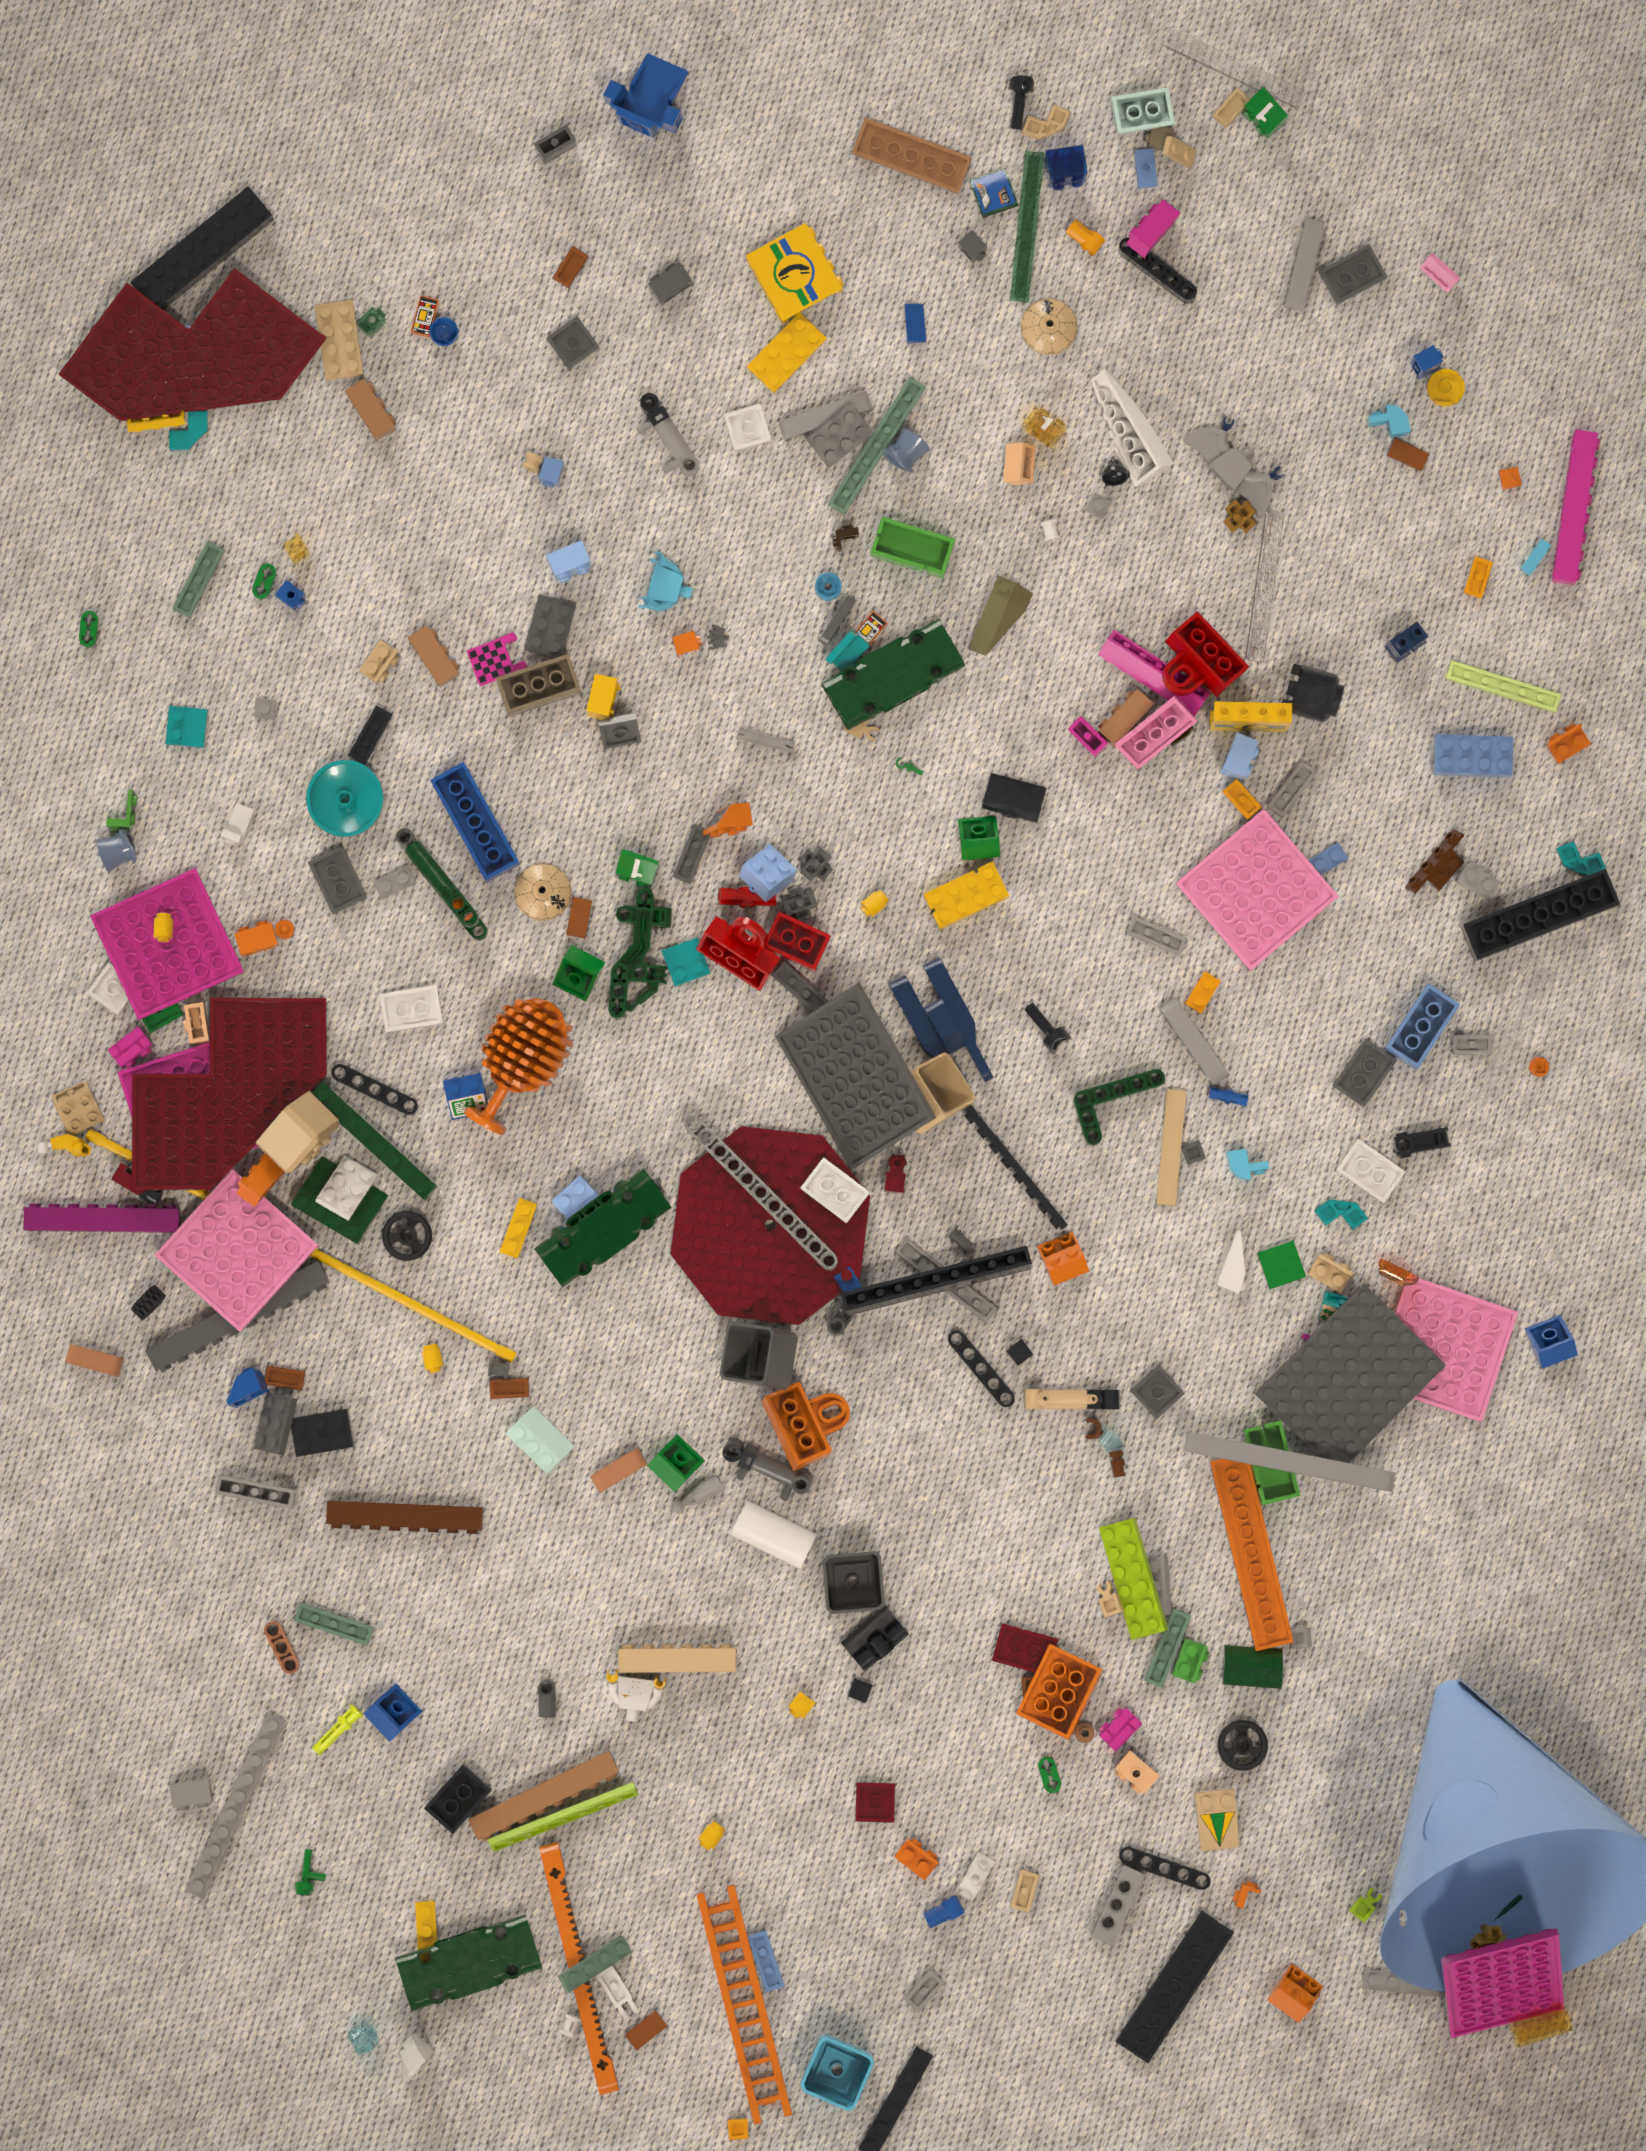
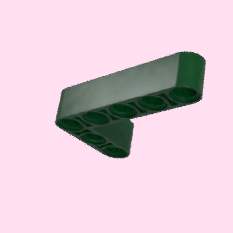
M1154 1069L1077 1092L1073 1098V1104L1086 1144L1096 1146L1102 1140V1133L1094 1106L1158 1088L1164 1083L1165 1074L1159 1069ZM1159 1074L1161 1082L1158 1084L1153 1083L1151 1075ZM1140 1079L1143 1083L1142 1088H1134L1132 1085L1133 1080ZM1117 1084L1122 1085L1124 1093L1116 1094L1114 1086ZM1103 1090L1106 1093L1105 1099H1097L1095 1096L1096 1091ZM1084 1095L1087 1098V1104H1078L1077 1097ZM1084 1114L1092 1115V1123L1087 1124L1083 1122L1082 1116ZM1090 1132L1097 1133L1098 1141H1089L1088 1134Z

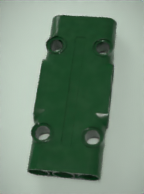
M937 619L919 630H913L910 635L899 637L855 662V665L846 667L842 672L821 684L844 726L849 731L867 720L874 719L881 712L886 713L925 692L932 684L941 682L943 678L965 667V663L943 624ZM918 636L922 639V642L916 644L912 641V638ZM938 669L941 671V675L933 676L931 671ZM847 673H853L856 676V678L854 680H848L846 679L845 675ZM869 705L874 707L875 711L867 713L864 708Z
M643 1168L632 1176L628 1182L625 1180L617 1182L613 1193L611 1191L603 1192L570 1216L566 1221L567 1227L558 1226L554 1228L551 1232V1238L546 1239L535 1247L534 1250L563 1288L579 1275H588L594 1264L601 1265L635 1241L639 1237L641 1230L652 1228L655 1220L672 1207Z
M526 1914L504 1922H497L489 1927H478L439 1940L431 1946L421 1947L419 1950L395 1957L411 2011L433 2004H441L448 1999H459L503 1984L506 1980L516 1979L521 1975L542 1969ZM499 1927L506 1930L505 1934L501 1937L495 1935V1930ZM428 1952L431 1958L428 1961H422L420 1955ZM509 1965H516L517 1971L510 1974L507 1972V1967ZM439 1989L443 1992L442 1996L437 1999L432 1997V1992Z

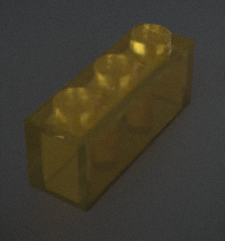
M1566 2010L1509 2027L1514 2045L1517 2048L1573 2031L1568 2011Z

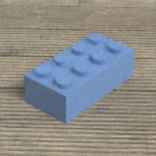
M1435 735L1433 775L1510 778L1512 776L1513 737Z
M1428 983L1384 1050L1414 1070H1417L1460 1004Z

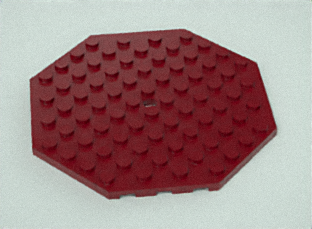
M741 1126L725 1138L723 1142L836 1255L838 1259L837 1267L832 1271L823 1269L708 1152L680 1174L670 1255L718 1316L800 1326L842 1293L840 1286L834 1278L835 1275L841 1272V1278L844 1281H849L853 1275L847 1268L851 1267L857 1279L861 1278L870 1195L867 1196L846 1224L800 1189L823 1157L861 1185L822 1135ZM717 1148L715 1155L718 1157L723 1156L726 1152L725 1148ZM732 1161L729 1163L730 1170L738 1169L739 1162ZM749 1174L742 1178V1182L745 1184H750L753 1180V1177ZM759 1188L756 1191V1196L759 1198L766 1195L764 1188ZM772 1202L769 1206L771 1211H777L780 1208L778 1202ZM787 1215L783 1218V1223L790 1225L793 1223L794 1218ZM769 1220L776 1223V1228L772 1231H768L765 1228V1223ZM800 1229L796 1235L799 1239H804L807 1236V1231ZM813 1243L810 1246V1250L814 1253L821 1249L819 1243ZM828 1256L824 1259V1264L832 1266L835 1260L833 1257Z

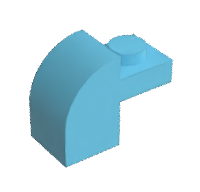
M1386 405L1384 408L1385 413L1382 414V411L1373 412L1367 419L1368 427L1387 424L1390 438L1406 436L1411 432L1406 413L1394 405Z
M1247 1149L1226 1152L1228 1167L1231 1173L1241 1180H1251L1250 1172H1253L1254 1175L1265 1174V1170L1269 1169L1268 1161L1249 1164Z

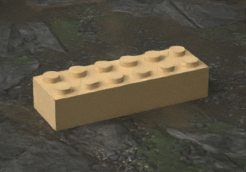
M635 1644L622 1645V1648L618 1649V1673L736 1672V1648H732V1644H720V1648H713V1644H701V1648H693V1644H681V1648H674V1644H662L661 1648H654V1644H643L642 1648H635Z

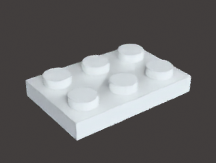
M437 985L379 994L386 1033L443 1024Z
M1360 1139L1356 1140L1336 1169L1338 1173L1382 1203L1387 1200L1406 1172Z
M344 1156L317 1196L315 1202L349 1221L375 1182L378 1174Z
M824 1157L800 1188L846 1224L870 1194L868 1190Z

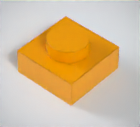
M748 2118L728 2119L729 2140L748 2139Z

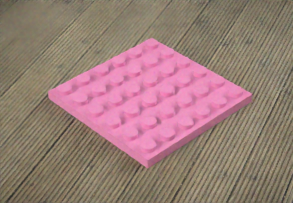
M1265 809L1261 810L1176 882L1180 890L1250 971L1339 897Z
M232 1169L158 1250L155 1256L241 1333L319 1245L265 1197L254 1207L236 1193L240 1188L238 1183L242 1177Z
M1408 1274L1395 1315L1446 1364L1413 1399L1482 1422L1518 1312Z

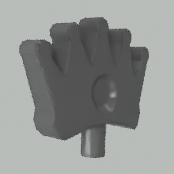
M712 625V628L714 627L716 630L708 631L714 634L707 636V639L713 640L708 642V644L715 645L711 647V650L723 648L725 646L724 640H729V636H724L725 628Z

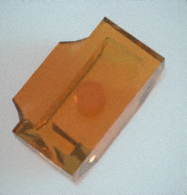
M1382 1258L1378 1262L1380 1267L1379 1274L1403 1287L1415 1285L1419 1279L1417 1275Z

